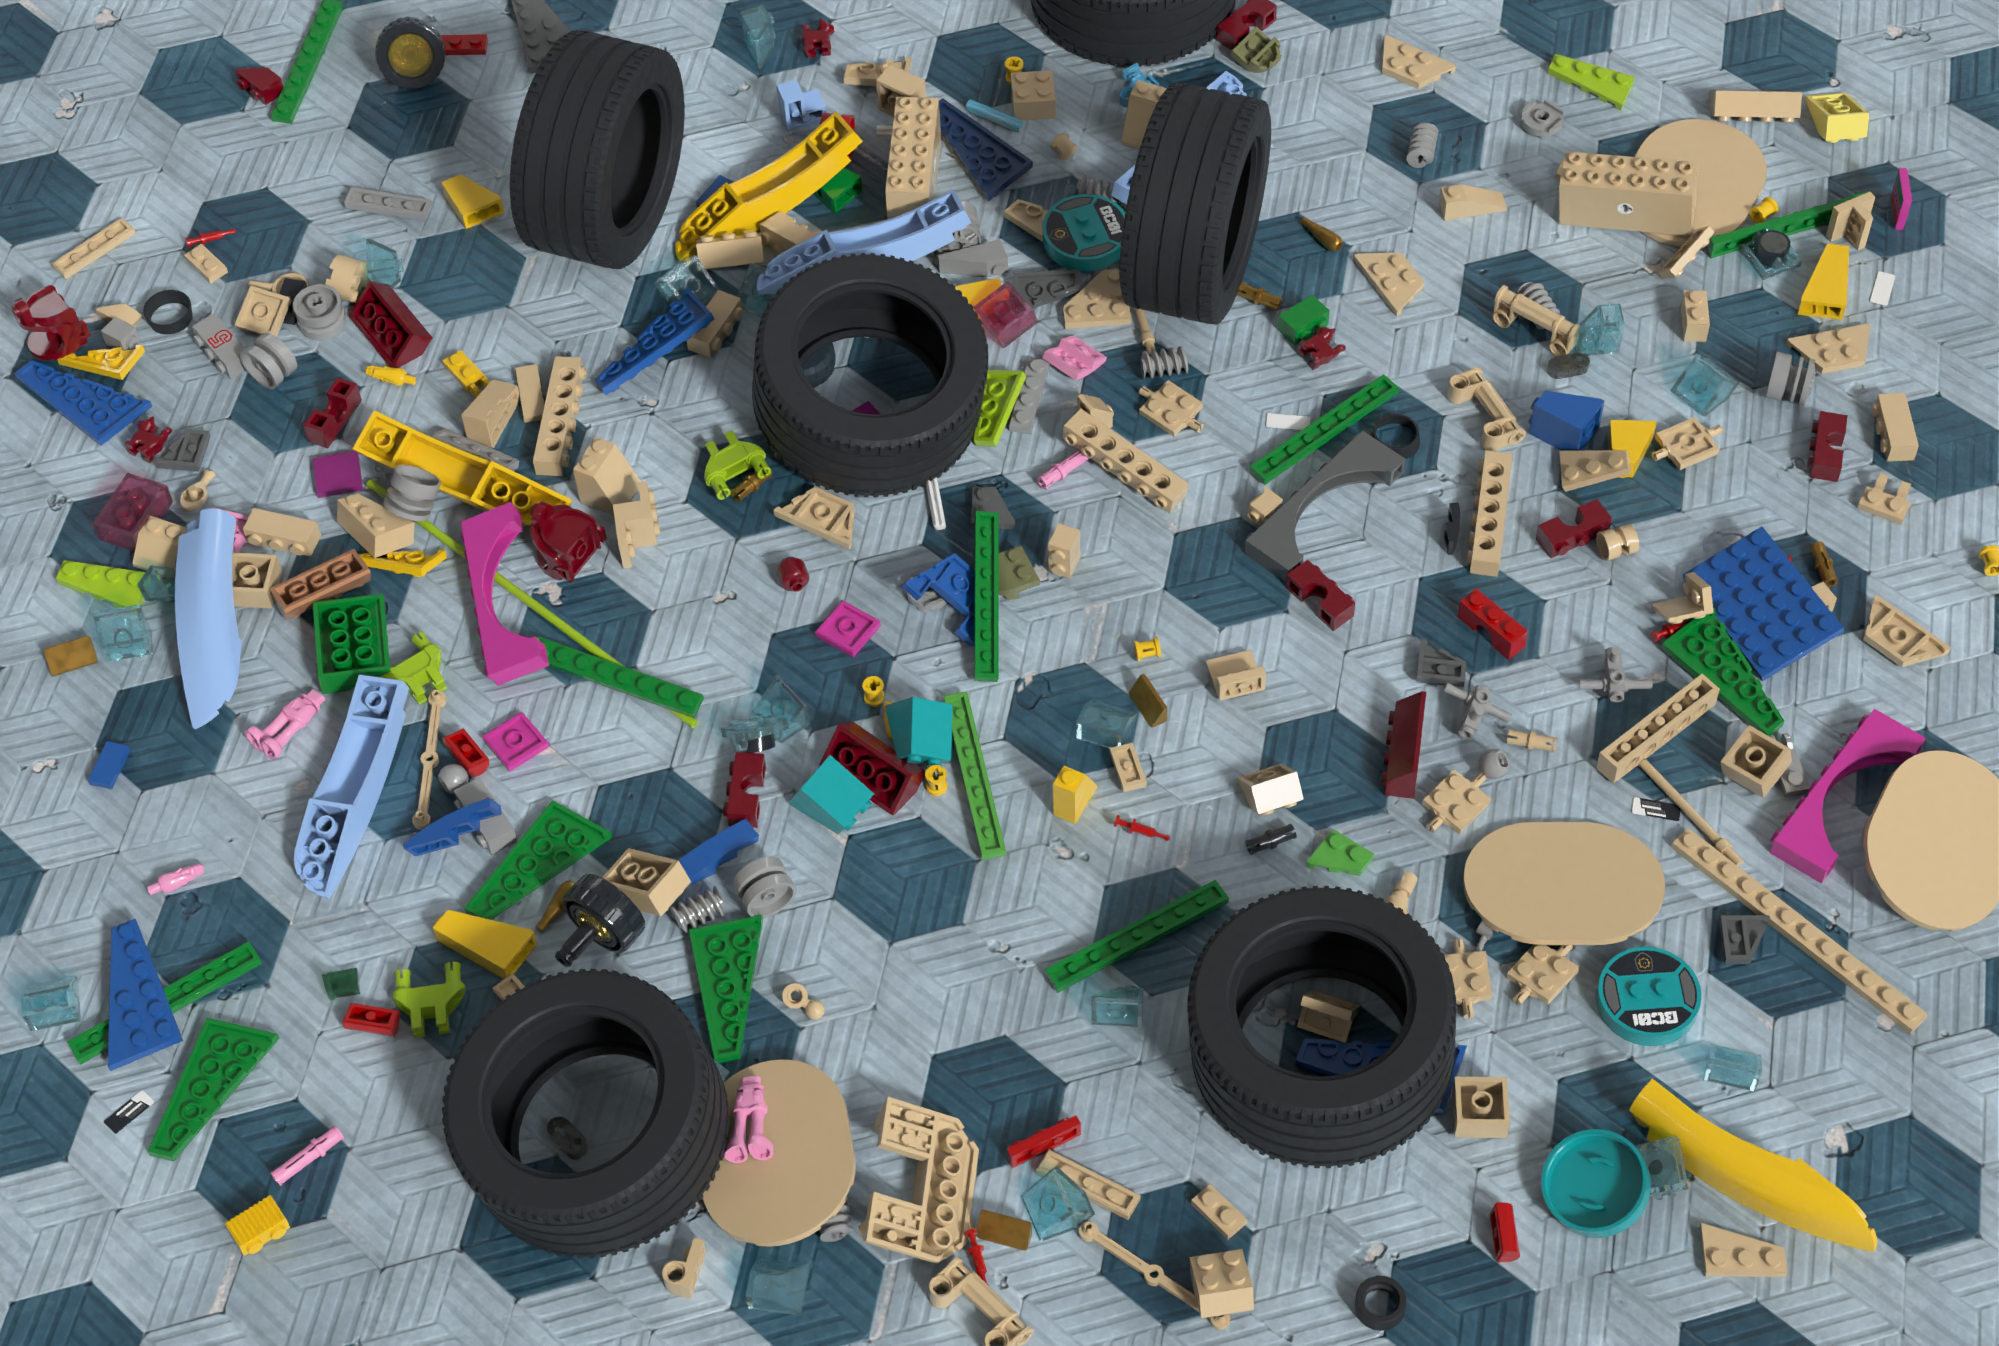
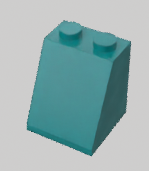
M910 697L886 705V714L897 758L907 759V763L911 764L924 762L927 763L928 767L932 765L941 766L942 763L951 761L953 704Z
M830 755L788 803L831 831L839 834L843 829L849 831L857 822L854 818L858 812L863 814L872 804L869 799L874 793Z

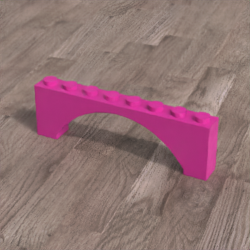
M509 502L461 521L462 531L460 535L466 548L464 556L469 565L467 574L472 583L470 592L476 605L474 614L479 622L477 632L482 640L483 646L480 649L486 662L484 672L487 678L492 679L499 686L548 667L546 646L536 636L528 638L504 628L499 622L493 606L492 590L498 565L511 542L519 533L524 531L521 512Z
M1875 708L1869 716L1865 714L1858 724L1859 729L1857 732L1852 731L1845 742L1847 745L1844 748L1839 747L1833 757L1835 761L1832 764H1826L1821 772L1822 778L1819 781L1816 779L1813 781L1808 790L1809 795L1800 798L1795 807L1797 809L1796 812L1788 814L1783 822V829L1781 831L1777 829L1770 839V842L1773 843L1770 851L1772 855L1821 884L1835 867L1839 855L1833 851L1823 824L1822 807L1828 792L1844 777L1858 770L1877 765L1904 763L1921 752L1926 739L1924 736Z

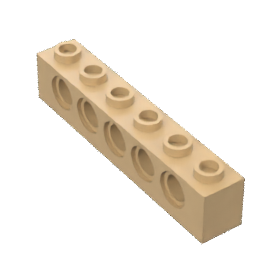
M555 356L533 458L536 475L563 476L564 468L568 467L569 455L567 453L568 450L572 449L573 442L571 433L576 430L575 414L578 415L580 409L578 399L583 395L582 380H586L587 370L586 367H583L581 357Z
M1081 408L1064 425L1062 438L1068 445L1076 447L1087 458L1093 459L1100 464L1104 470L1116 475L1121 482L1130 485L1141 496H1146L1153 501L1158 508L1171 513L1186 497L1189 483Z
M1485 450L1484 459H1479L1478 473H1482V477H1477L1476 491H1480V495H1475L1473 506L1478 511L1472 515L1471 527H1475V532L1470 531L1469 545H1473V550H1468L1466 561L1467 564H1471L1470 573L1498 577L1513 458L1511 453Z
M1701 674L1599 753L1596 769L1614 784L1639 765L1642 760L1648 758L1715 706L1720 688Z

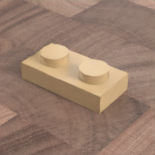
M202 244L184 254L185 260L210 284L228 273L227 267Z
M1129 743L1110 748V756L1123 792L1147 787V781L1134 744Z
M1211 1184L1191 1200V1205L1227 1240L1247 1224V1218Z

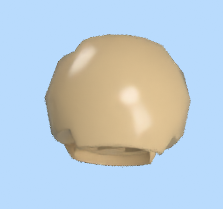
M1061 133L1052 140L1051 149L1056 150L1060 160L1072 158L1077 151V145L1070 141L1069 134Z

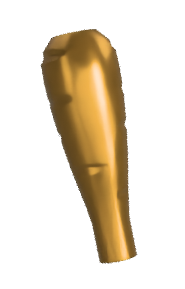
M1307 217L1302 218L1301 224L1328 250L1335 252L1342 248L1343 240L1338 234L1312 222Z
M571 880L565 881L557 889L541 920L535 926L539 932L543 933L548 925L564 911L562 905L563 897L575 882Z

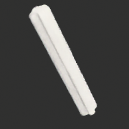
M936 477L931 482L930 480L926 482V489L933 526L935 530H942L946 528Z

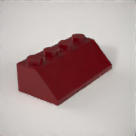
M369 281L349 314V317L392 368H399L423 355L433 339L388 284Z
M1425 691L1396 701L1395 711H1390L1388 725H1393L1392 731L1387 730L1386 745H1390V751H1385L1383 765H1388V770L1382 771L1381 785L1386 786L1385 795L1414 799L1427 693Z
M854 722L838 724L819 763V766H821L831 755L874 793L869 800L891 815H895L912 798L925 776L924 769L916 764L907 763V759L897 758L896 750Z

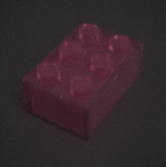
M127 473L93 523L99 540L135 551L138 533L148 518L153 516L162 519L173 503L167 485Z

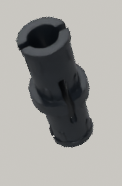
M1290 823L1274 831L1267 830L1264 835L1246 840V847H1251L1247 850L1250 855H1254L1267 848H1277L1278 844L1297 838L1296 832L1288 833L1295 829Z

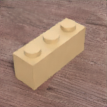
M756 230L744 231L743 235L724 233L722 237L713 238V235H704L699 240H696L699 270L764 262L761 233H756Z
M720 290L716 292L706 306L715 320L687 340L688 350L712 358L714 353L720 350L722 342L726 336L731 334L733 326L737 321L741 320L744 313L741 298Z
M1878 394L1876 402L1872 404V415L1877 420L1876 432L1881 436V452L1885 453L1887 462L1914 460L1919 445L1906 394Z
M253 508L243 527L247 543L254 546L269 547L276 551L283 550L292 552L295 555L310 557L321 537L316 521Z

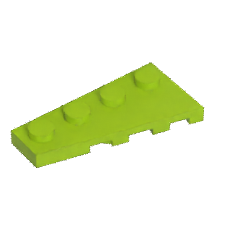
M1558 54L1554 55L1548 68V74L1569 85L1576 84L1580 86L1581 91L1587 94L1592 92L1598 95L1599 100L1605 103L1609 101L1615 104V108L1622 110L1635 81V76Z
M988 370L979 422L974 434V442L977 446L997 447L1026 379L1023 371Z
M66 560L63 561L56 577L57 583L82 594L88 593L97 600L102 601L103 599L112 603L117 608L121 609L123 607L128 609L130 613L138 615L153 579L151 573Z

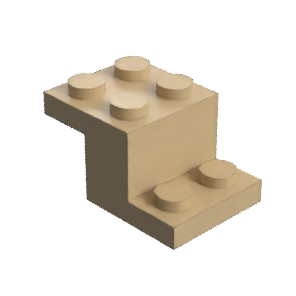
M647 481L638 482L639 501L613 504L617 540L623 568L632 567L631 558L635 557L634 548L657 545L656 536L660 535L653 489H648Z

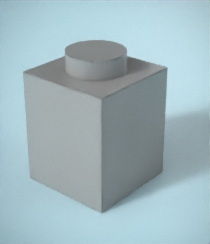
M114 317L101 330L106 345L111 348L121 347L123 351L132 350L140 342L136 328L117 317Z

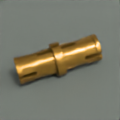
M1244 282L1240 284L1238 289L1241 291H1237V296H1242L1254 301L1256 305L1262 304L1276 311L1281 307L1279 302L1283 301L1282 297L1270 294L1264 288L1257 289Z
M756 472L752 475H747L740 485L731 490V497L733 498L736 494L740 493L734 500L738 503L741 502L751 492H756L762 483L771 478L772 472L769 476L765 474V478H759Z
M1821 541L1815 542L1810 545V551L1815 560V570L1819 572L1822 581L1828 588L1833 587L1838 583L1833 570V560L1828 557L1825 544Z

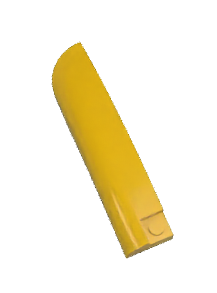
M835 111L790 151L744 178L730 184L726 182L686 219L679 231L681 236L675 244L677 258L681 263L698 258L696 240H699L701 236L713 235V238L722 237L724 233L743 235L744 231L759 230L762 222L779 211L787 213L842 170L851 161L847 155L855 150L863 141L838 112Z
M375 410L353 447V451L392 470L398 465H411L424 469L440 479L439 492L481 510L489 511L511 502L521 512L523 525H532L530 512L536 503L544 501L552 506L565 504L570 507L573 502L572 499L493 461H488L443 443Z
M1653 1078L1642 1089L1631 1105L1629 1111L1633 1113L1632 1116L1637 1123L1649 1129L1646 1139L1657 1148L1669 1152L1680 1162L1684 1169L1717 1191L1764 1216L1805 1233L1870 1252H1874L1877 1248L1875 1230L1871 1227L1868 1228V1223L1865 1220L1867 1216L1860 1207L1802 1159L1798 1158L1794 1161L1766 1151L1717 1127L1689 1108Z

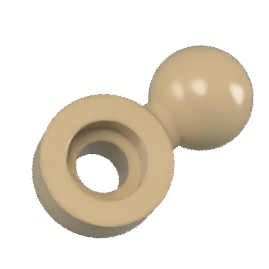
M792 983L783 990L782 999L788 1007L793 1009L803 1007L806 1016L812 1020H818L824 1015L825 1007L823 1003L819 1000H809L808 991L804 985ZM793 991L800 993L799 1000L792 998L791 994Z

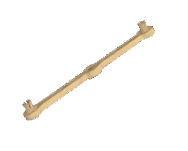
M433 690L428 697L431 714L426 751L420 757L423 766L418 811L412 818L414 827L419 830H423L431 824L428 809L433 770L439 764L436 747L441 709L447 702L446 695L439 690ZM429 757L433 758L431 761H426Z
M1086 1221L1080 1225L1079 1236L1083 1241L1095 1242L1143 1274L1148 1285L1161 1286L1199 1312L1195 1295L1165 1276L1160 1266L1147 1264L1099 1232V1228L1094 1222ZM1156 1272L1158 1273V1277L1152 1278L1150 1276V1273ZM1230 1314L1207 1317L1210 1319L1211 1325L1217 1330L1226 1329L1230 1324Z

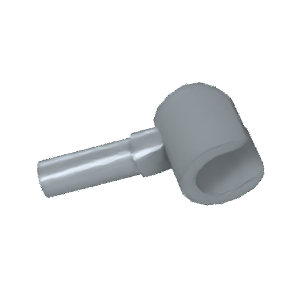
M1484 922L1476 930V933L1482 937L1474 952L1482 951L1487 940L1493 936V929Z

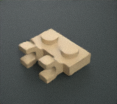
M1880 473L1874 488L1866 487L1857 509L1902 525L1911 502L1906 501L1911 484L1902 481L1896 497L1883 492L1889 476Z

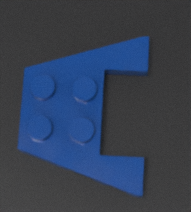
M954 553L930 569L909 579L901 588L915 600L920 599L929 586L965 616L955 634L969 646H972L974 644V569Z

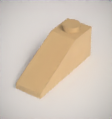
M1464 184L1441 187L1439 207L1444 221L1507 211L1502 192Z

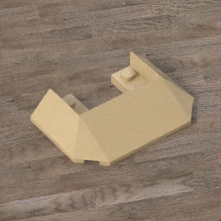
M887 1097L872 1130L879 1133L877 1148L916 1159L917 1166L911 1203L877 1192L869 1195L866 1220L858 1226L865 1243L935 1264L940 1263L967 1245L968 1237H965L964 1232L969 1230L979 1148L974 1141L971 1142L963 1131L965 1127L958 1118L895 1098Z

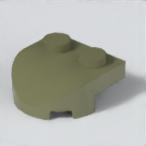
M1257 26L1230 53L1242 67L1253 73L1270 70L1280 61L1282 56L1279 49L1281 45L1277 38L1274 37L1271 40Z
M1021 545L999 553V595L1005 596L1007 600L1019 598V592L1040 585V579Z

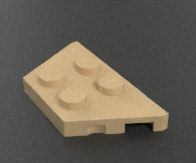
M1385 36L1382 74L1420 89L1430 82L1439 80L1441 75L1447 72L1453 74L1456 71V65L1391 36Z
M1402 252L1354 255L1353 261L1396 317L1402 313L1405 305L1410 304L1414 296L1424 288V280Z
M1870 324L1788 338L1786 345L1789 349L1794 347L1799 351L1801 357H1804V361L1807 363L1809 359H1815V369L1821 374L1864 366L1866 361Z
M814 487L806 491L804 495L791 499V504L782 509L779 506L774 509V516L848 550L851 549L855 504L818 487Z
M1876 595L1874 597L1863 639L1900 667L1909 666L1949 653L1951 648L1949 645L1880 596Z

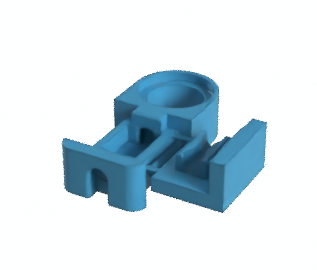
M1138 63L1122 70V79L1128 81L1130 85L1121 89L1120 104L1128 108L1129 100L1125 99L1124 96L1130 95L1138 80L1159 86V83L1151 75H1147L1146 80V76L1139 70Z

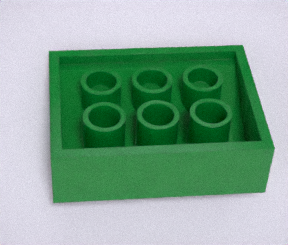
M384 594L313 602L318 679L322 694L345 692L355 688L359 675L380 677L391 672Z

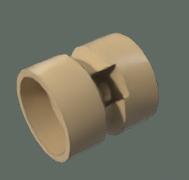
M1631 524L1618 526L1615 528V531L1608 529L1597 533L1598 550L1605 561L1619 558L1621 554L1627 556L1639 551L1638 535Z

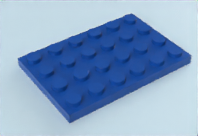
M1763 526L1682 574L1686 582L1685 574L1694 572L1711 586L1713 607L1716 610L1715 616L1720 622L1724 623L1727 628V634L1731 640L1736 642L1745 659L1762 681L1844 632V627Z

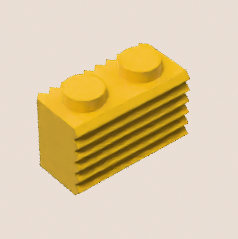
M271 1195L263 1198L262 1201L254 1204L253 1207H249L248 1210L225 1223L228 1232L243 1256L257 1253L262 1249L263 1244L271 1239L281 1238L285 1235L286 1230L290 1228L287 1219Z

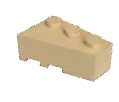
M781 211L760 224L763 243L770 245L777 255L819 234L816 230L813 232L807 230L808 226L805 224L799 226L796 224V219Z
M494 379L461 414L467 438L492 449L494 448L521 400L518 386Z
M358 493L337 500V522L374 558L414 544L415 522L393 514L384 506Z

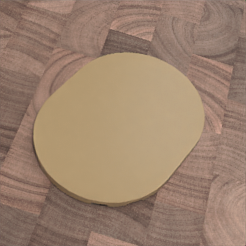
M1687 119L1664 125L1645 139L1635 157L1698 162L1697 200L1691 235L1696 229L1710 226L1715 232L1710 238L1740 229L1749 216V210L1758 200L1767 176L1766 161L1757 144L1740 130L1712 120ZM1641 232L1653 240L1676 247H1681L1690 237Z
M1936 750L1923 752L1906 760L1889 777L1867 823L1863 839V849H1865L1867 860L1865 865L1871 881L1875 882L1882 893L1881 897L1903 918L1930 930L1959 931L1984 919L1992 912L1999 901V779L1982 764L1962 754Z
M1523 822L1499 828L1489 833L1475 845L1467 858L1463 876V886L1467 901L1472 910H1475L1483 919L1482 922L1496 932L1500 931L1511 936L1513 940L1537 945H1606L1625 941L1627 937L1644 931L1653 922V919L1661 910L1665 895L1664 873L1651 850L1640 840L1623 830L1592 822Z
M794 1060L761 1062L739 1071L724 1082L730 1118H728L730 1123L728 1129L729 1136L725 1140L726 1144H728L733 1134L735 1120L732 1112L738 1094L737 1088L741 1086V1079L759 1076L761 1078V1085L764 1087L765 1104L768 1106L763 1124L764 1136L772 1142L774 1148L773 1156L766 1160L755 1159L748 1150V1158L742 1163H732L726 1160L724 1150L723 1161L719 1162V1171H716L714 1181H710L708 1191L705 1190L703 1193V1201L713 1221L726 1234L740 1242L745 1241L756 1244V1246L771 1247L790 1244L812 1235L821 1229V1225L831 1217H835L846 1202L845 1198L850 1187L854 1183L856 1160L844 1098L837 1085L827 1074L810 1064ZM751 1121L746 1122L747 1148L750 1137Z

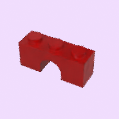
M1477 588L1460 601L1457 618L1474 632L1483 626L1492 637V647L1506 659L1510 660L1525 648L1528 630Z

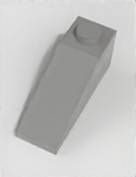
M1000 239L938 255V269L940 273L991 277L1008 272V257Z

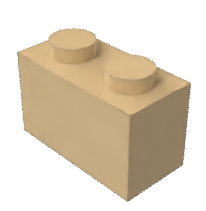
M1684 290L1680 306L1683 341L1706 342L1710 327L1707 293L1701 290Z
M1058 523L1048 543L1049 572L1057 576L1071 578L1081 558L1080 530Z

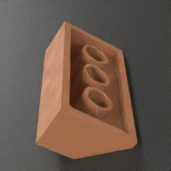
M352 549L270 588L279 612L287 621L313 609V602L338 598L343 593L363 586L364 583L371 581V572L356 550Z

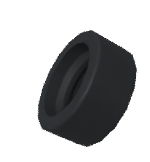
M1377 1275L1370 1277L1360 1284L1356 1292L1355 1312L1358 1319L1365 1326L1373 1330L1385 1331L1392 1329L1401 1322L1405 1315L1407 1296L1403 1287L1396 1280L1388 1276ZM1375 1290H1382L1392 1294L1397 1302L1395 1311L1387 1316H1377L1370 1313L1365 1306L1367 1294Z

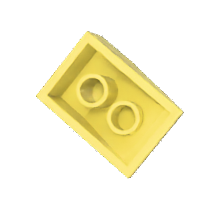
M1848 93L1806 96L1805 100L1818 134L1827 142L1835 143L1841 139L1857 141L1859 138L1867 137L1869 112Z

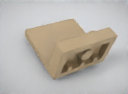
M1696 573L1685 574L1686 582L1683 583L1685 597L1652 604L1653 610L1668 623L1678 624L1683 622L1684 619H1699L1705 617L1706 614L1714 613L1711 586Z
M1251 650L1206 661V666L1219 701L1265 690V669L1263 666L1257 667Z

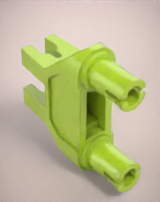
M733 430L725 433L730 445L719 451L713 440L705 444L711 455L705 469V483L714 489L717 498L720 500L725 499L722 492L725 493L726 497L730 496L731 491L725 481L752 467L759 478H765L762 471L767 476L771 474V469L765 461L766 454L764 450L755 444L738 441Z
M422 631L418 632L421 638L416 634L412 637L413 644L417 646L420 652L395 667L390 666L391 672L380 676V678L404 681L409 687L408 694L419 705L427 701L424 695L425 691L422 688L425 684L430 682L436 690L442 692L447 689V686L444 684L445 680L439 672L442 658L441 648L437 644H432Z
M450 962L444 965L446 983L411 988L410 970L402 969V974L400 969L394 972L395 990L392 993V1000L400 1010L411 1018V1028L414 1031L415 1038L425 1037L424 1019L436 1018L439 1034L450 1033L449 1015L459 1005L466 991L465 984L461 982L460 963L452 962L453 971Z

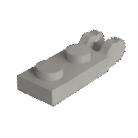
M1788 733L1782 734L1781 742L1790 748L1792 762L1778 779L1785 797L1809 793L1810 786L1797 752L1793 748L1792 739Z

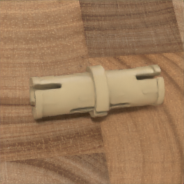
M1512 729L1508 731V735L1516 736L1518 739L1507 737V744L1528 747V750L1536 748L1554 753L1556 751V746L1547 745L1546 743L1557 744L1558 737L1538 735L1535 731H1531V733Z

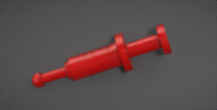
M231 229L225 232L219 230L206 234L199 232V237L193 239L186 237L185 242L187 248H191V244L199 242L205 246L206 242L222 239L224 235L235 234L236 230Z
M1683 621L1671 626L1665 624L1662 626V631L1650 632V638L1654 643L1659 642L1661 637L1668 639L1691 621Z
M1120 815L1116 817L1114 827H1117L1118 824L1130 828L1129 834L1137 832L1151 838L1157 836L1166 841L1170 840L1169 835L1158 833L1155 828L1139 824L1135 818H1133L1131 823L1119 819Z
M977 1229L967 1230L964 1232V1235L969 1237L971 1247L967 1249V1253L972 1255L977 1275L981 1276V1279L987 1284L985 1277L987 1269L982 1255L984 1246L977 1244L975 1237L978 1234Z

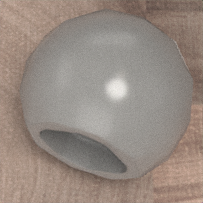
M1488 749L1480 756L1479 769L1486 777L1498 779L1507 773L1509 759L1505 752L1499 749Z
M449 764L441 769L438 779L446 792L454 794V790L468 783V774L462 766Z

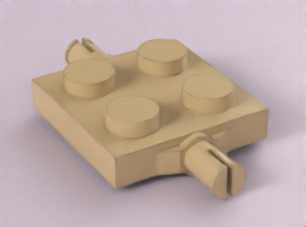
M1169 380L1155 392L1146 388V386H1142L1139 390V394L1148 399L1139 409L1140 415L1173 437L1187 426H1190L1198 433L1203 429L1204 424L1194 419L1196 414L1203 408V402Z
M1696 417L1683 421L1656 433L1655 439L1662 449L1652 452V458L1654 461H1658L1668 457L1679 470L1687 468L1719 454L1720 448L1714 442L1713 437L1722 434L1723 429L1720 427L1721 425L1707 429L1699 423Z
M1454 769L1423 799L1422 805L1430 810L1434 816L1426 825L1430 832L1434 833L1443 824L1451 827L1460 835L1491 803L1492 799L1479 789V786L1487 780L1485 775L1482 776L1483 773L1479 772L1470 781Z
M1459 938L1460 947L1458 946V939L1453 940L1455 953L1444 956L1452 974L1456 1003L1463 1006L1464 1018L1468 1019L1469 1010L1470 1019L1475 1016L1473 1004L1479 1001L1492 1000L1486 951L1465 952L1464 940Z
M1533 944L1507 973V979L1520 988V991L1512 998L1513 1002L1520 1006L1528 996H1531L1549 1005L1579 972V966L1565 957L1573 949V946L1561 945L1555 950L1547 945Z

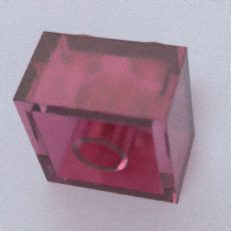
M1009 281L973 307L974 311L978 314V319L981 320L982 324L1003 348L1038 323L1033 309Z

